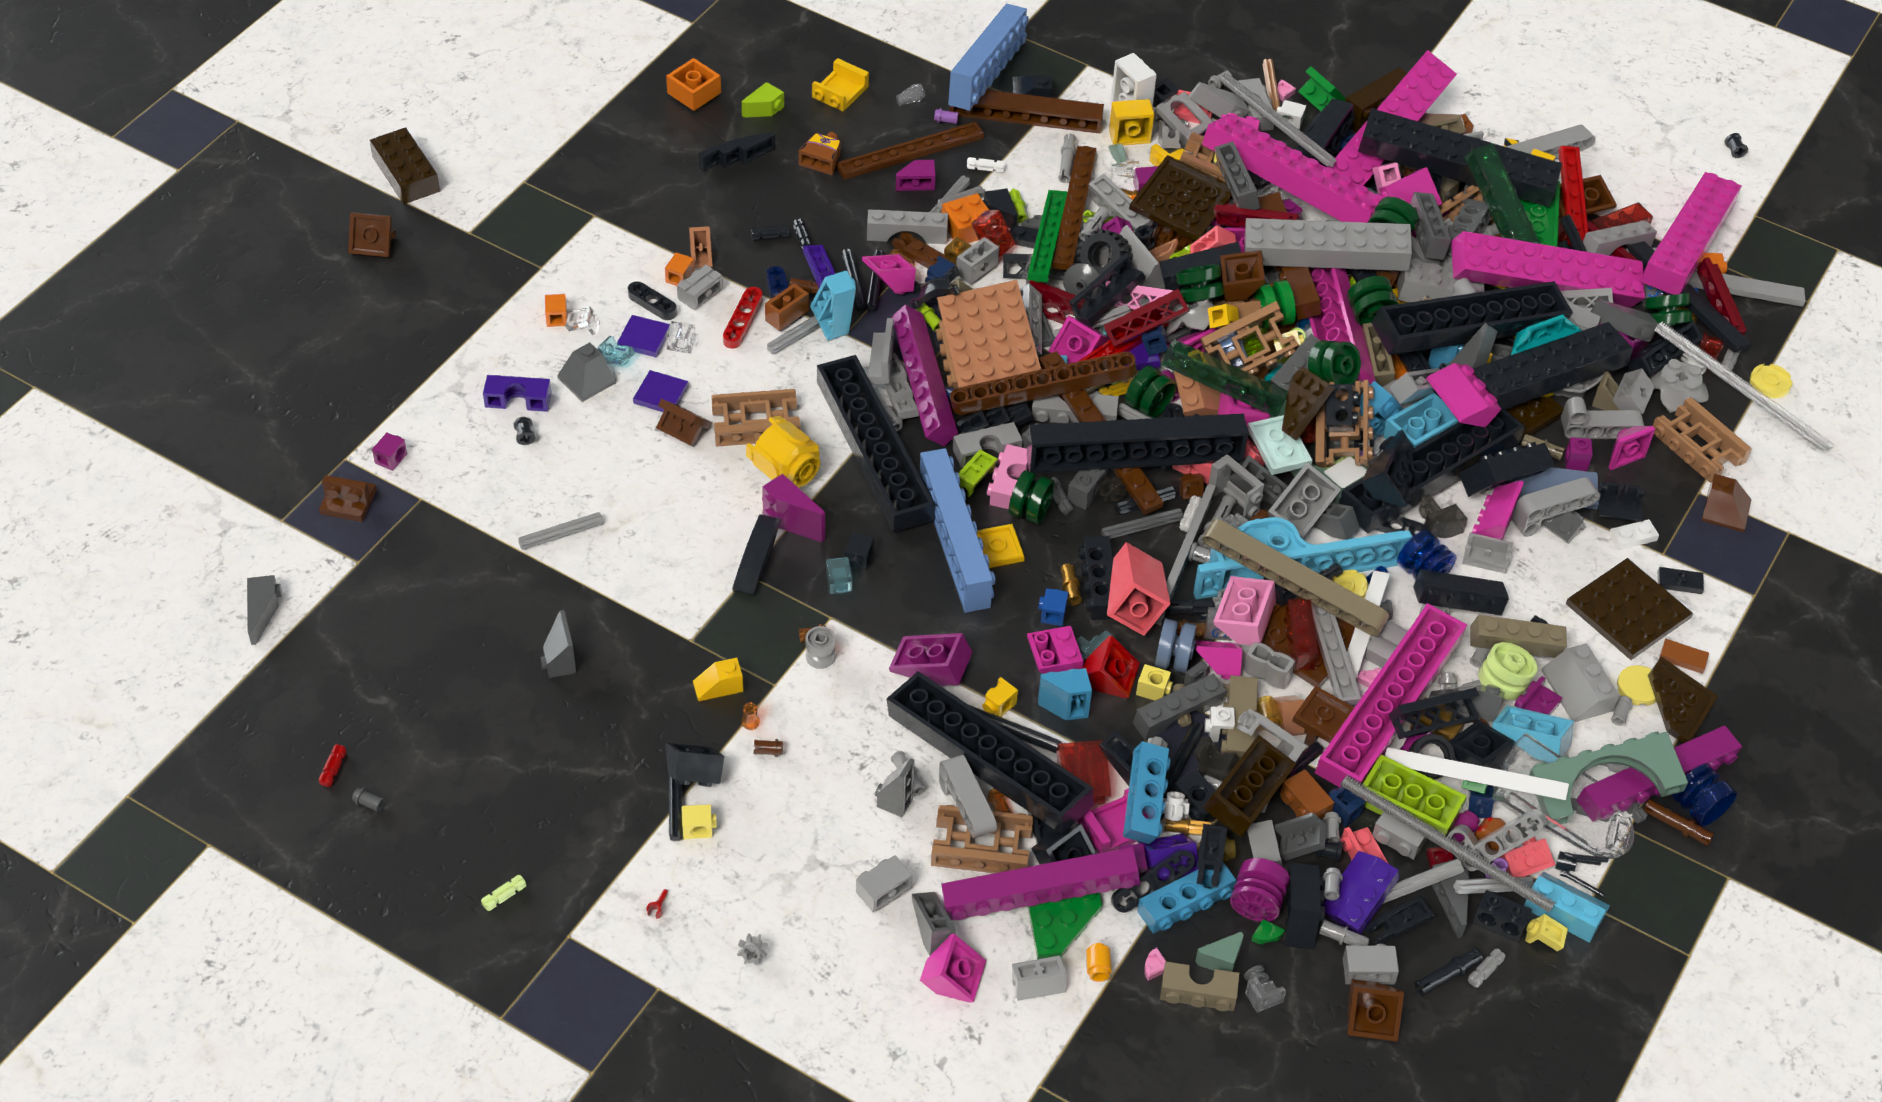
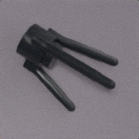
M1559 851L1555 869L1561 871L1560 876L1574 881L1603 898L1606 897L1605 893L1569 872H1575L1577 863L1600 866L1601 862L1607 863L1609 861L1608 858Z

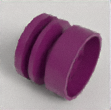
M1264 858L1245 860L1241 864L1237 883L1234 885L1230 898L1232 908L1240 915L1254 921L1262 922L1264 919L1269 922L1275 920L1280 914L1283 897L1286 895L1290 876L1281 865Z

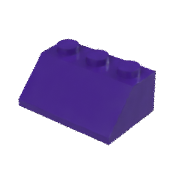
M1358 851L1342 874L1343 879L1340 882L1339 898L1336 900L1325 899L1323 907H1325L1326 916L1343 927L1348 926V930L1361 935L1400 876L1398 869L1379 857Z

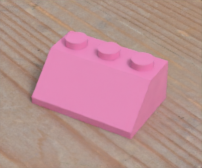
M1230 576L1213 621L1214 625L1238 644L1252 645L1254 642L1261 643L1276 603L1274 581Z

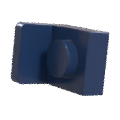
M1488 785L1485 795L1468 790V811L1474 813L1478 818L1485 819L1491 817L1494 804V787Z

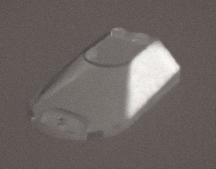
M1525 733L1517 740L1499 770L1529 776L1534 765L1541 762H1546L1547 764L1556 762L1561 756ZM1585 772L1582 773L1572 786L1571 797L1577 799L1584 787L1597 782V780ZM1497 786L1494 788L1492 799L1518 817L1531 809L1541 810L1535 794ZM1574 810L1571 822L1560 824L1545 814L1546 824L1542 831L1593 856L1608 859L1619 858L1627 853L1633 845L1634 828L1631 818L1626 817L1620 810L1615 812L1608 822L1601 820L1592 822L1589 817L1577 814V811ZM1531 819V820L1529 821V824H1530V825H1532V824H1534V823H1535L1536 825L1538 824V820H1537V819H1536V820H1532V819Z

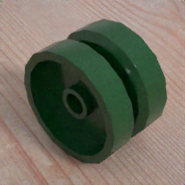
M1385 197L1378 202L1374 213L1370 216L1367 223L1410 224L1412 232L1419 221L1417 211L1408 202L1396 197Z
M1219 264L1195 266L1176 272L1177 284L1190 285L1179 290L1185 302L1199 301L1225 294L1223 282L1212 281L1221 276Z
M1372 276L1362 279L1353 284L1346 294L1355 320L1360 325L1371 323L1380 307L1398 304L1390 281L1385 276Z
M1690 293L1644 298L1646 309H1658L1659 313L1650 314L1658 324L1663 321L1667 326L1679 325V323L1692 321L1690 310L1678 311L1679 306H1688L1691 303Z
M1321 340L1311 349L1308 358V370L1328 384L1330 382L1335 384H1353L1360 373V353L1351 342Z
M1146 366L1138 372L1130 383L1125 395V402L1131 408L1140 410L1141 413L1151 418H1158L1164 412L1165 407L1173 400L1177 383L1169 376L1162 375L1161 371L1155 367Z
M1024 470L1013 489L1009 503V515L1022 518L1026 514L1028 522L1039 525L1049 509L1054 493L1055 481L1047 477H1041L1038 480L1036 473Z

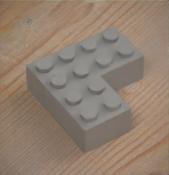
M1445 255L1444 260L1438 259L1439 265L1411 259L1409 271H1400L1398 275V300L1416 302L1450 297L1454 293L1452 290L1453 285L1459 280L1453 278L1452 256ZM1470 281L1477 292H1484V283Z

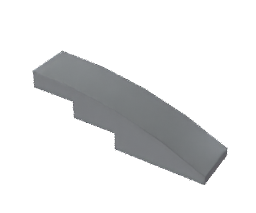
M893 353L889 384H884L887 395L897 417L901 419L917 417L919 412L913 400L912 389L907 382V374L897 354Z

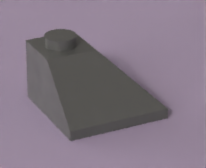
M590 342L573 351L557 375V378L581 402L616 384V379L603 354Z
M564 610L559 611L544 643V656L540 657L542 670L547 669L549 678L576 673L573 644Z

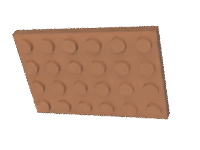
M1017 280L964 291L956 295L951 294L937 297L958 388L1041 370Z

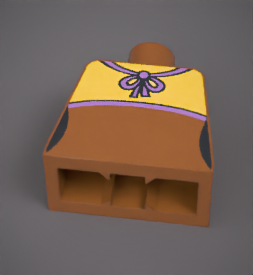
M829 132L827 136L819 133L814 134L799 149V165L833 175L841 154V142L838 140L837 134L834 132Z

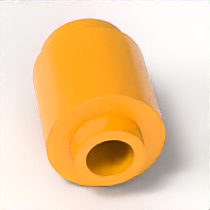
M1094 943L1086 949L1087 974L1092 981H1106L1112 972L1111 950L1102 943Z

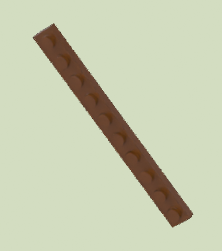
M1077 146L1053 258V269L1068 270L1074 265L1097 148Z
M1057 351L1039 358L1042 369L1066 364ZM1084 389L1060 394L1079 422L1106 421ZM1139 467L1112 469L1144 515L1163 507V500Z

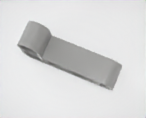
M1581 397L1568 399L1561 416L1564 434L1569 439L1570 437L1616 439L1618 432L1623 429L1645 426L1639 411H1587L1584 399Z
M1587 477L1566 482L1522 496L1516 504L1512 520L1522 535L1529 537L1539 530L1542 520L1593 505L1599 500L1601 494Z
M960 755L941 761L939 764V783L945 795H952L971 836L975 838L997 831L995 817L965 756Z
M1531 809L1480 840H1477L1468 826L1459 824L1448 834V839L1451 837V840L1454 839L1453 842L1456 841L1457 844L1459 841L1455 839L1454 833L1463 834L1465 842H1459V845L1462 844L1461 847L1464 845V848L1467 847L1466 850L1469 849V852L1472 850V853H1477V856L1480 855L1479 858L1483 857L1482 860L1485 858V861L1488 860L1487 863L1539 834L1546 824V816L1539 809ZM1531 819L1538 820L1537 825L1534 823L1528 826L1527 829L1525 828ZM1508 830H1516L1519 833V838H1511ZM1488 842H1496L1499 846V850H1491L1488 846ZM1460 859L1463 867H1466L1468 871L1478 870Z

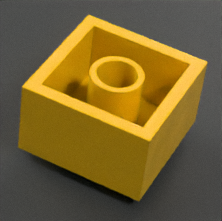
M1150 99L1112 102L1109 124L1112 144L1135 145L1151 143L1154 112Z

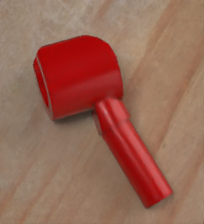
M663 889L656 902H650L647 905L646 911L648 916L652 910L657 909L656 919L661 918V906L668 894L667 889Z

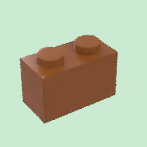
M792 284L765 303V321L778 331H781L809 311V293L797 284Z
M1306 769L1283 781L1280 792L1281 798L1286 805H1289L1294 810L1297 817L1314 813L1322 820L1326 813L1332 812L1335 802Z

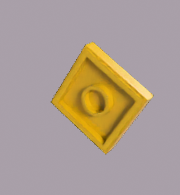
M1013 524L977 530V537L982 539L983 554H987L989 559L988 568L1024 562L1025 556Z

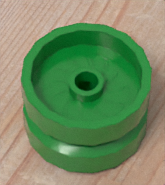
M1287 280L1276 281L1272 287L1269 283H1264L1254 292V298L1261 301V308L1277 301L1280 312L1284 316L1283 320L1277 322L1280 326L1292 325L1295 322V301ZM1269 319L1262 321L1260 326L1263 329L1271 328L1268 323Z

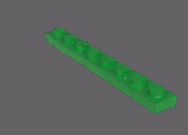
M1048 190L1027 280L1048 282L1067 191Z

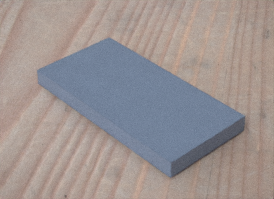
M1552 467L1540 474L1519 480L1524 482L1519 499L1526 494L1584 477L1589 478L1598 490V473ZM1599 500L1593 505L1584 508L1598 509Z

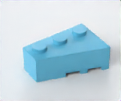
M847 270L825 277L810 305L827 341L849 334L856 287L854 279L850 277Z

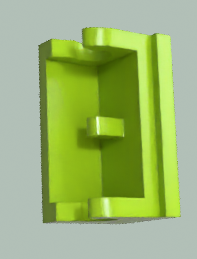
M980 449L958 473L960 489L965 487L968 491L967 496L970 497L974 492V487L988 472L992 473L998 459Z

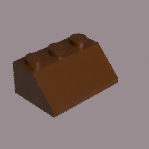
M1601 175L1583 179L1586 214L1617 207ZM1560 184L1559 219L1565 216L1562 184Z

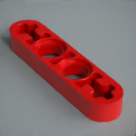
M749 287L744 291L723 332V344L725 347L734 349L741 345L762 304L763 297L760 288ZM745 308L751 309L748 313H744L741 310ZM737 322L744 323L741 327H737L734 324Z

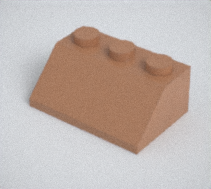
M1194 356L1171 361L1185 417L1194 416L1196 413L1200 416L1218 415L1221 385L1215 362Z

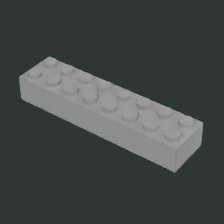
M1246 218L1244 252L1261 250L1263 265L1409 271L1412 255L1410 224Z

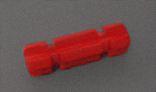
M336 744L331 751L333 754L329 755L323 768L324 772L319 777V784L321 786L330 787L332 785L333 777L336 776L341 766V759H344L346 755L345 746Z

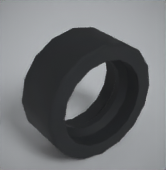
M1424 735L1414 741L1408 751L1419 754V750L1423 745L1432 743L1440 747L1444 759L1455 761L1454 748L1449 740L1442 735ZM1415 770L1431 779H1438L1443 776Z

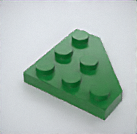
M1100 893L1088 894L1079 898L1062 899L1058 902L1041 903L1032 907L1027 906L1037 959L1055 956L1062 957L1066 953L1071 943L1077 940L1087 928L1092 918L1096 917L1101 911Z

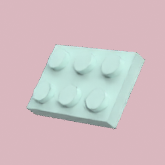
M1284 415L1248 423L1247 427L1271 475L1300 469L1307 462L1310 465L1312 464V459L1301 438L1299 437L1295 441L1282 431Z

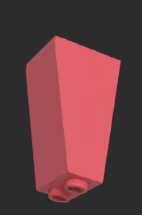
M1126 542L1113 558L1107 616L1145 636L1171 604L1162 562Z

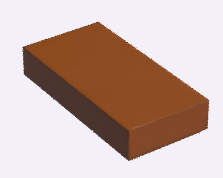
M1665 638L1659 658L1663 657L1674 665L1703 674L1709 652Z

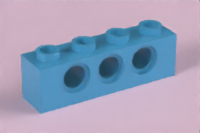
M1142 741L1134 749L1123 829L1124 838L1150 844L1160 836L1162 831L1160 817L1165 808L1163 793H1165L1168 785V780L1165 777L1171 761L1168 757L1169 748ZM1148 768L1154 772V775L1149 772ZM1145 790L1150 792L1151 797L1146 794ZM1142 812L1148 815V819L1143 816Z
M1222 863L1217 887H1212L1211 884L1214 870L1204 869L1205 875L1202 885L1196 884L1198 870L1140 898L1137 912L1151 932L1154 934L1160 930L1165 931L1179 920H1187L1193 913L1201 909L1206 910L1213 903L1231 897L1236 879L1225 864Z

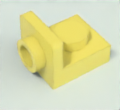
M1543 914L1528 923L1525 941L1530 944L1538 939L1554 950L1559 951L1564 948L1568 928Z

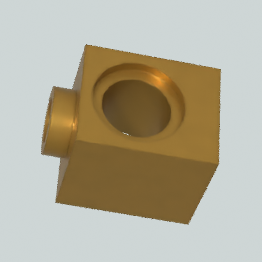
M956 237L944 248V258L956 266L957 257L972 245Z

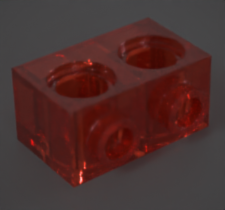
M999 210L984 211L971 223L979 240L985 237L999 247L998 257H1001L1015 245Z

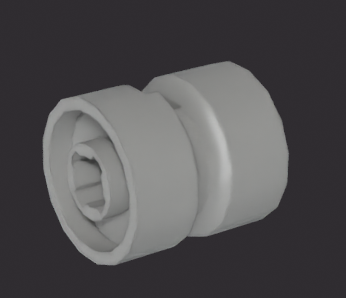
M818 626L807 632L806 660L810 666L823 669L833 664L835 660V635L831 629Z

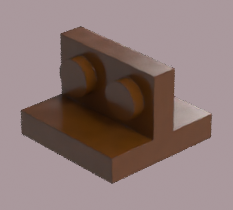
M351 212L348 253L389 257L391 240L396 238V230H391L392 216Z
M662 398L658 404L664 411L656 428L694 447L702 428L710 430L713 422Z
M325 475L322 480L325 497L319 508L320 515L362 522L377 490L376 484Z
M1315 685L1293 716L1292 722L1305 729L1306 737L1304 744L1307 746L1316 742L1319 737L1330 743L1354 707Z

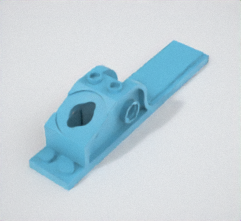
M1278 517L1255 519L1238 527V530L1317 573L1326 568L1327 570L1330 569L1329 566L1334 563H1338L1343 570L1352 569L1357 570V572L1405 565L1412 540V535L1408 530L1313 545L1300 537L1296 527L1291 522ZM1211 548L1209 562L1198 565L1193 593L1195 599L1218 596V591L1226 589L1230 576L1264 579V577Z

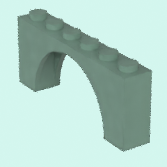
M1658 731L1649 733L1645 738L1627 739L1623 744H1607L1597 751L1585 750L1575 757L1563 756L1558 758L1556 762L1549 764L1541 762L1534 765L1529 776L1569 784L1566 800L1535 794L1540 808L1546 816L1548 828L1571 822L1574 815L1571 804L1572 786L1582 773L1598 765L1621 764L1636 769L1655 785L1661 797L1682 792L1688 784L1668 732L1659 733Z

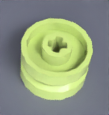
M1500 642L1495 644L1490 650L1487 659L1478 670V678L1482 685H1495L1501 689L1500 691L1505 692L1503 699L1515 700L1521 694L1523 695L1528 684L1537 673V663L1530 653L1520 646L1508 642Z

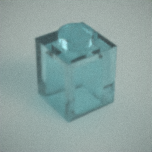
M848 557L826 559V576L830 594L851 592L852 574Z

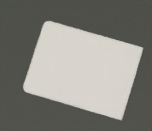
M1349 456L1325 470L1324 473L1341 488H1345L1365 476L1367 470L1362 466H1356L1355 460Z

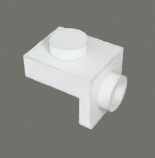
M1211 707L1209 719L1205 718L1204 731L1209 732V742H1218L1220 729H1234L1235 727L1234 708Z

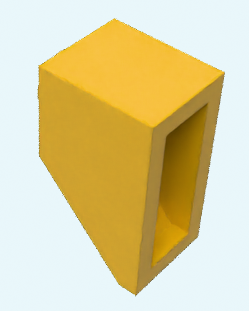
M737 658L714 662L693 680L698 701L743 692V676Z

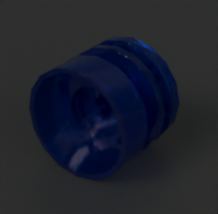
M1424 530L1414 535L1404 545L1398 554L1397 565L1407 574H1413V579L1416 580L1420 569L1449 573L1455 565L1457 557L1446 545H1440V540L1428 530Z
M1707 763L1699 765L1686 775L1688 784L1684 791L1672 794V798L1680 803L1683 809L1691 808L1690 816L1703 827L1721 817L1731 807L1737 797V791L1727 781L1718 782L1720 775L1713 771V768Z

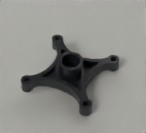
M957 266L951 267L948 274L925 283L915 281L913 292H920V295L917 299L910 301L912 308L916 310L929 300L936 303L938 302L937 297L960 293L957 284L949 285L955 277L960 275Z

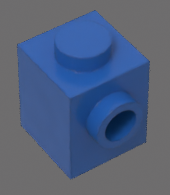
M1046 588L1045 597L1040 596L1038 610H1042L1041 623L1063 626L1068 592Z

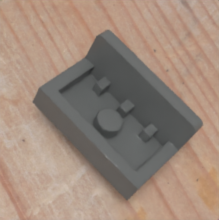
M1575 511L1550 517L1541 522L1544 528L1568 544L1580 529L1584 530L1586 528L1583 521L1584 518Z
M1314 813L1305 814L1276 824L1274 830L1282 836L1280 857L1287 861L1325 849L1327 825Z

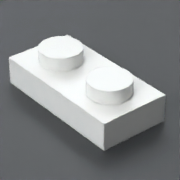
M1649 519L1612 528L1609 532V536L1618 550L1654 542L1659 537L1658 532Z

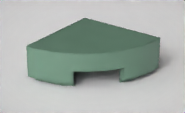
M1122 143L1108 146L1112 157L1117 163L1123 164L1127 162Z

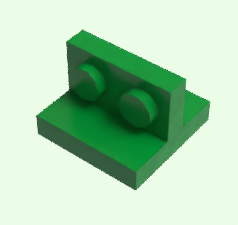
M1310 66L1306 70V73L1311 78L1298 92L1320 112L1329 104L1332 98L1345 101L1346 98L1336 87L1313 67Z

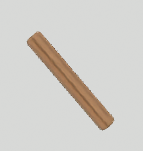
M1264 59L1262 65L1267 95L1271 99L1273 110L1277 111L1278 106L1281 107L1274 64L1272 59Z

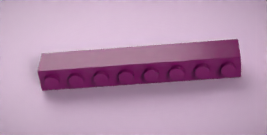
M904 305L892 318L925 437L945 446L954 436L958 435V431L923 313Z
M1722 726L1674 749L1686 779L1695 780L1706 771L1711 773L1724 763L1726 765L1733 763L1738 758L1737 754L1742 746L1728 728ZM1629 767L1584 787L1576 801L1592 822H1595L1601 818L1606 820L1619 810L1624 812L1637 802L1642 804L1650 796L1655 794L1660 796V793L1644 774Z
M1133 847L941 883L945 909L952 921L978 915L985 916L999 911H1010L1025 906L1032 907L1046 902H1058L1072 897L1079 898L1093 893H1106L1114 889L1131 888L1135 885H1140L1134 850Z

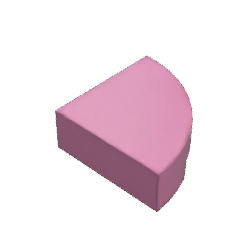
M1284 80L1279 81L1277 86L1279 99L1283 102L1295 94L1296 88Z
M1375 668L1374 670L1360 671L1356 682L1369 688L1381 669Z
M1157 947L1149 953L1145 962L1144 971L1148 981L1163 974L1166 960Z

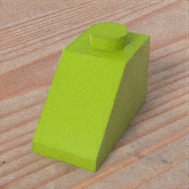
M766 82L741 101L742 116L745 118L773 116L784 107V92Z

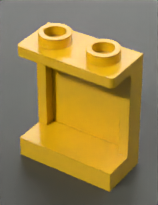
M837 58L833 62V72L821 83L816 81L812 83V97L844 112L869 87V72Z

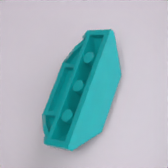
M1562 314L1518 332L1511 355L1582 330Z

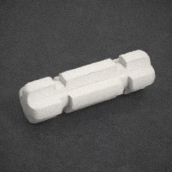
M969 157L967 168L974 170L978 168V170L992 172L996 170V172L1003 173L1005 162L999 160L994 162V160L981 158L976 160V158Z
M1195 495L1191 497L1190 503L1180 522L1179 528L1181 531L1188 532L1201 497Z

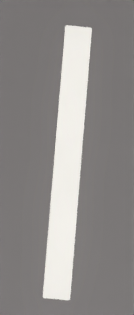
M1373 571L1365 596L1366 600L1380 607L1390 576L1389 573ZM1356 627L1347 651L1355 680L1370 638L1369 634Z
M1387 748L1385 753L1386 757L1413 770L1566 800L1569 784L1393 748Z

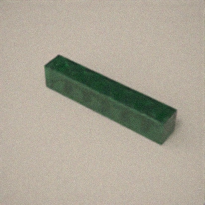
M1494 144L1473 149L1464 158L1501 237L1541 244Z
M1175 339L1170 343L1161 363L1166 368L1274 417L1278 416L1288 394L1287 390Z

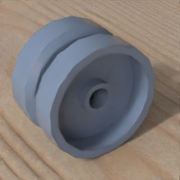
M1165 618L1155 667L1167 669L1173 656L1175 657L1173 667L1175 672L1186 674L1189 661L1192 660L1196 642L1194 638L1197 625L1185 623L1182 626L1180 636H1178L1177 621Z

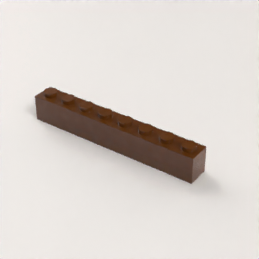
M986 90L985 94L979 98L978 103L974 104L970 111L950 106V112H958L959 117L1099 134L1101 132L1104 104L992 90Z
M1279 192L1258 197L1260 209L1287 212ZM1274 266L1276 272L1280 271L1278 273L1279 280H1287L1290 284L1295 301L1297 320L1320 315V299L1308 267Z

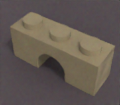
M1165 961L1160 1000L1172 1004H1190L1198 1008L1209 1007L1216 1008L1219 1011H1234L1237 1000L1239 973L1215 969L1211 982L1208 984H1197L1190 978V965Z

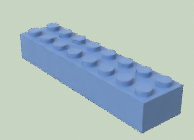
M1006 3L951 70L948 105L970 111L974 104L978 103L979 98L985 94L986 89L992 85L993 80L998 78L1000 71L1005 69L1007 62L1012 60L1015 52H1018L1022 43H1025L1027 39L1025 27L1029 19L1026 16L1027 8Z
M946 448L922 452L920 455V477L935 504L933 522L964 612L991 608V599L994 598L992 585L995 584V576L993 571H989L987 554H983L982 539L976 535V522L971 521V509L969 504H965V492L963 488L960 489L959 475L957 472L954 473L953 458L948 456Z

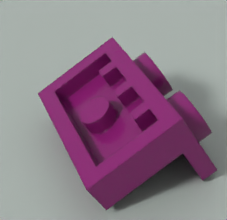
M1541 676L1537 682L1533 680L1526 690L1527 693L1525 695L1521 694L1514 706L1551 715L1561 704L1563 698L1543 686L1546 678Z

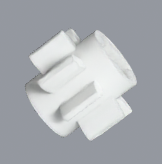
M1169 792L1167 793V799L1163 798L1165 802L1163 813H1165L1164 817L1166 819L1179 821L1182 819L1183 814H1189L1190 804L1188 799H1185L1184 794Z

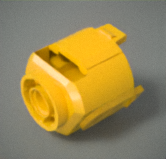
M781 416L770 417L768 421L773 425L763 432L755 446L750 443L746 445V457L771 480L784 474L797 487H803L815 477L820 468L819 446L795 425Z

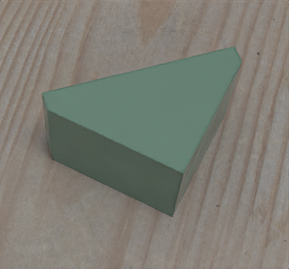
M1242 932L1198 948L1195 962L1198 966L1213 971L1218 969L1233 972L1244 935Z

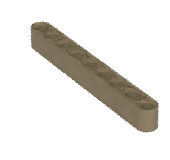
M1214 519L1202 538L1203 542L1210 548L1261 576L1274 581V583L1371 636H1379L1389 618L1388 612L1383 608L1222 520Z

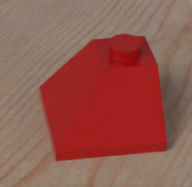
M1111 635L1085 660L1083 669L1086 668L1091 688L1094 691L1126 699L1129 698L1140 662Z

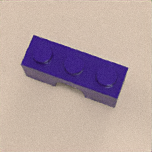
M487 375L483 390L485 408L506 409L510 399L520 397L526 400L528 411L548 412L552 394L550 379Z

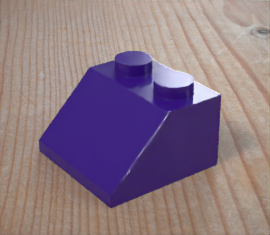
M1183 833L1159 837L1150 844L1137 841L1138 844L1144 845L1147 869L1178 849H1185L1191 852L1195 859L1193 868L1181 877L1199 869L1197 868L1198 853L1196 842ZM1180 855V861L1177 864L1173 865L1171 861L1168 864L1173 868L1174 872H1177V869L1174 867L1178 864L1185 866L1187 864L1185 860L1188 856ZM1162 867L1157 871V878L1159 880L1168 878L1169 871L1166 867Z

